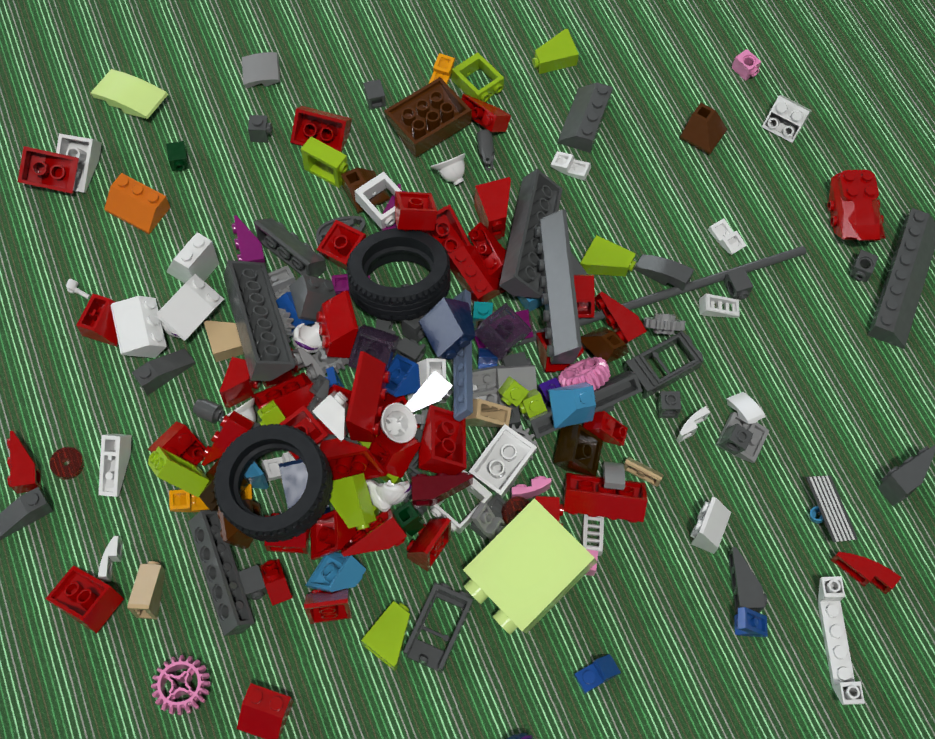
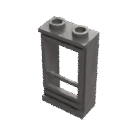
M681 330L676 335L649 350L625 361L623 370L625 372L631 370L637 374L638 380L644 389L642 397L646 399L699 369L704 359L702 353L692 344L691 338ZM678 343L691 362L670 373L658 356L662 351ZM652 357L655 358L667 375L659 379L646 360Z
M440 583V585L434 584L403 651L405 657L440 673H443L473 605V599L470 598L469 594L463 591L455 592L445 583ZM436 598L464 610L452 638L423 626ZM421 630L436 635L445 642L449 641L446 651L418 640Z

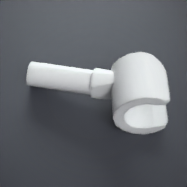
M73 279L67 281L66 287L69 293H77L86 299L90 298L89 294L77 288L79 284Z

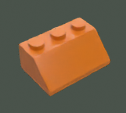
M123 173L110 186L104 207L106 212L147 234L152 232L170 209L165 195Z

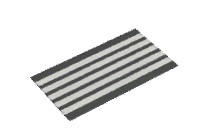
M831 475L806 477L833 542L857 540V535Z

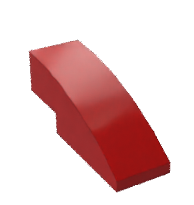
M838 552L831 559L834 564L863 587L870 582L884 594L891 591L901 579V576L891 569L866 557Z

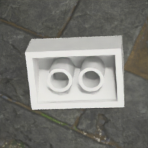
M136 296L110 305L121 355L156 358L167 347L161 320L155 316L158 312L156 298Z
M334 390L312 412L342 441L348 433L346 425L348 411L346 401L348 399L342 392L339 391L337 393Z

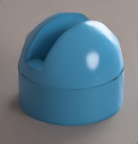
M815 506L810 510V519L817 524L823 523L822 514L819 519H816L817 513L821 512L819 507Z

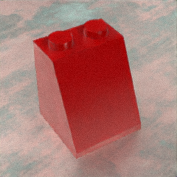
M510 177L475 186L474 207L480 222L484 224L496 240L505 236L511 184Z

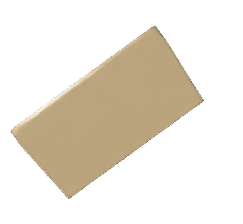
M628 457L624 463L625 471L656 487L659 486L664 476L662 473L631 457Z

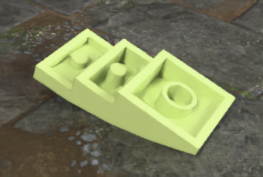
M113 69L91 91L94 98L105 100L109 106L121 108L125 114L146 119L152 115L168 95L166 91L149 82Z

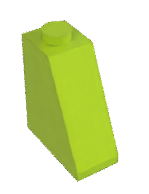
M564 29L535 50L532 63L534 68H537L539 74L577 65L579 53L569 30Z
M596 235L580 264L587 274L626 277L629 271H633L637 263L634 261L636 253Z
M364 473L333 480V489L330 493L331 498L329 501L347 527H357L358 530L370 527L369 523L376 521Z
M395 601L391 603L361 640L362 645L393 671L398 667L410 622V613H408L410 610L401 602L397 604Z

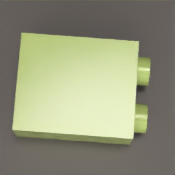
M534 498L463 569L471 578L464 585V588L480 604L489 597L500 608L492 617L507 633L511 635L519 628L527 634L597 561Z

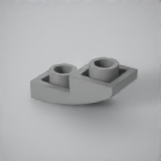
M301 347L291 350L295 365L298 368L306 367L307 376L313 383L319 374L326 377L319 364L306 350Z
M603 462L604 488L624 490L625 469L623 463Z
M480 502L470 517L474 524L491 541L507 526L501 517H495L487 503Z

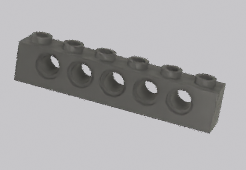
M201 510L188 521L220 626L224 636L241 634L255 622L230 545L223 542L221 537V523L217 511Z

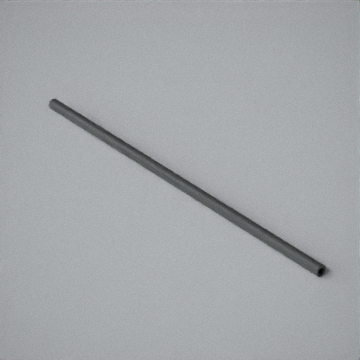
M800 246L690 281L684 290L672 287L621 303V305L629 310L646 306L724 281L729 272L744 268L746 273L805 255L806 248ZM602 310L596 311L594 318H579V327L605 319L606 316ZM545 328L533 331L534 337L516 341L518 346L536 341V333L545 332Z

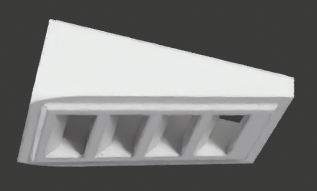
M706 293L699 299L700 315L738 318L740 317L739 300ZM729 304H731L732 311H729Z
M584 514L582 546L585 549L598 551V556H601L603 553L604 517H590ZM588 520L599 521V525L588 524ZM588 528L599 529V532L587 530ZM587 535L598 536V539L587 538ZM587 542L598 543V546L587 545Z

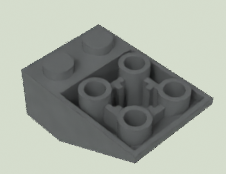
M935 445L931 448L928 446L924 447L916 456L909 457L901 466L894 467L881 479L883 483L878 489L893 507L906 499L923 483L935 455Z

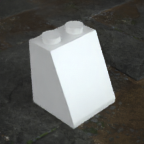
M197 232L173 259L167 269V273L183 283H186L194 274L205 281L219 265L213 242Z

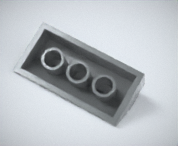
M596 82L578 88L558 139L559 144L591 153L610 103L613 87Z
M272 218L256 220L254 222L257 238L261 244L299 275L319 277L327 270L325 258L320 253L316 254L309 244L301 242L295 233L287 231L281 222H276Z

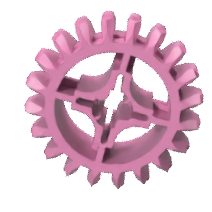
M589 357L570 364L569 367L560 373L558 379L561 387L587 382L593 385L594 390H596L600 386H604L611 375L609 366L604 359Z
M180 655L178 662L175 657L171 658V664L164 661L165 668L163 670L160 667L157 668L160 675L153 676L157 683L151 684V688L156 690L152 693V696L157 698L155 703L157 705L162 704L161 709L163 711L169 709L171 715L177 709L179 716L183 714L184 709L190 714L191 706L196 710L199 709L197 702L200 700L204 703L206 700L202 695H209L210 693L204 688L211 686L210 681H205L210 677L209 673H204L207 669L205 665L200 666L201 662L198 659L193 662L192 656H189L185 661V657ZM180 669H188L179 676L172 674ZM194 673H196L198 679L196 690L191 688ZM167 680L171 682V689L169 691L170 694L168 697H166L165 694V684ZM174 680L178 683H184L189 690L178 687ZM182 695L191 696L185 701L174 702L175 699H179Z

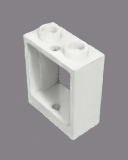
M382 172L355 190L356 202L382 230L395 223V206L381 214L369 199L386 188L394 196L395 191H401L385 172Z
M473 478V484L466 489L482 503L488 504L493 494ZM444 500L434 506H430L432 515L437 519L449 518L451 520V531H456L458 534H461L472 522L470 517L478 507L477 505L459 524L440 507Z

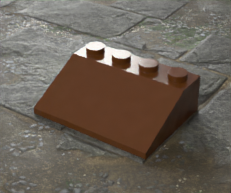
M440 77L384 110L386 117L404 145L415 157L472 123V110Z

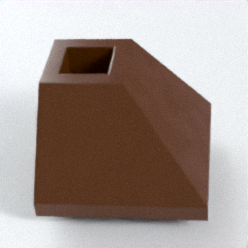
M700 103L691 115L680 139L710 155L727 132V128L716 110Z
M358 167L341 174L342 186L357 213L365 210L356 202L355 190L377 175L373 170ZM384 189L369 199V201L376 206L390 200V197Z
M605 327L581 336V342L597 358L604 359L607 364L627 355L629 352L626 343L612 330Z
M250 499L242 500L251 512L262 516L259 503ZM218 507L217 514L221 523L220 534L223 542L243 549L249 548L253 538L245 535L223 516Z

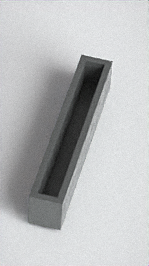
M628 370L610 378L608 382H605L604 386L594 390L596 402L594 413L642 392L637 374ZM551 405L547 406V411L532 418L524 417L530 433L534 434L537 439L560 429L554 428Z

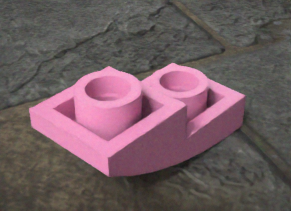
M537 476L531 479L530 486L519 484L512 487L511 501L525 500L544 493L550 489L551 478Z

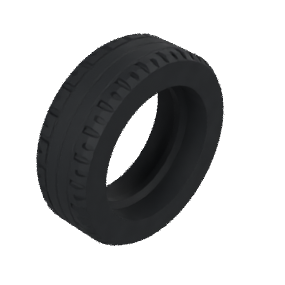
M393 228L374 233L362 240L353 249L348 258L347 276L351 297L362 310L380 319L405 321L424 316L443 297L446 298L451 285L449 255L438 240L419 230L403 231ZM395 261L414 262L430 271L423 280L406 287L382 286L368 278L376 268Z
M262 425L261 427L258 426L250 429L240 437H237L222 454L214 475L215 499L223 516L245 535L259 541H286L293 539L294 536L298 537L300 534L305 533L307 529H310L322 517L326 506L329 504L330 493L333 489L332 470L325 454L306 433L288 425ZM287 450L296 454L304 462L308 472L307 485L298 502L287 511L276 516L263 517L251 512L244 505L240 494L242 479L250 465L262 455L272 451Z

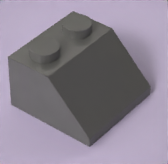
M304 274L289 286L298 319L316 322L317 311H320L322 303L336 296L331 280Z

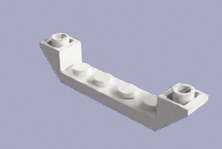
M842 576L821 577L818 608L832 688L842 705L865 704L861 681L855 682L848 646L841 600L845 597Z

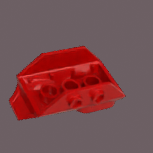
M845 170L831 178L827 209L831 213L830 224L833 226L834 233L843 240L857 239L859 241L886 239L883 227L884 219L880 213V200L877 199L879 190L873 172L869 170Z

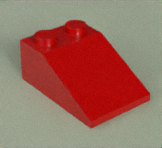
M23 146L17 182L73 194L79 158Z
M450 204L437 211L435 230L424 232L438 240L448 254L463 246H472Z
M430 405L419 448V469L437 474L456 475L467 468L465 418L459 422L454 419L453 411Z
M338 438L324 440L320 444L319 448L325 454L331 467L332 480L364 473L365 479L387 476L388 472L367 447L346 440L340 441Z
M390 508L387 512H381L375 516L376 521L369 523L370 527L361 530L357 529L356 534L341 549V554L345 557L390 549L394 545L397 547L405 541L407 534L395 518L394 510Z
M449 518L433 519L427 525L423 524L424 528L418 532L419 537L416 541L412 540L406 549L408 551L407 558L427 572L451 539V520Z
M74 565L45 598L48 602L96 634L124 600L110 585Z
M343 589L335 592L313 590L311 594H306L304 609L310 624L351 619L349 590Z

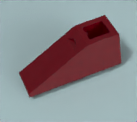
M461 472L456 475L439 473L436 476H428L427 474L413 476L412 505L414 507L434 506L472 485L473 474L468 475L466 472Z

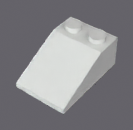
M59 134L56 153L79 158L74 191L86 193L99 161L102 143L94 139Z
M194 274L155 316L185 341L216 310L224 298L198 275Z
M504 424L469 470V474H473V478L503 499L537 447Z

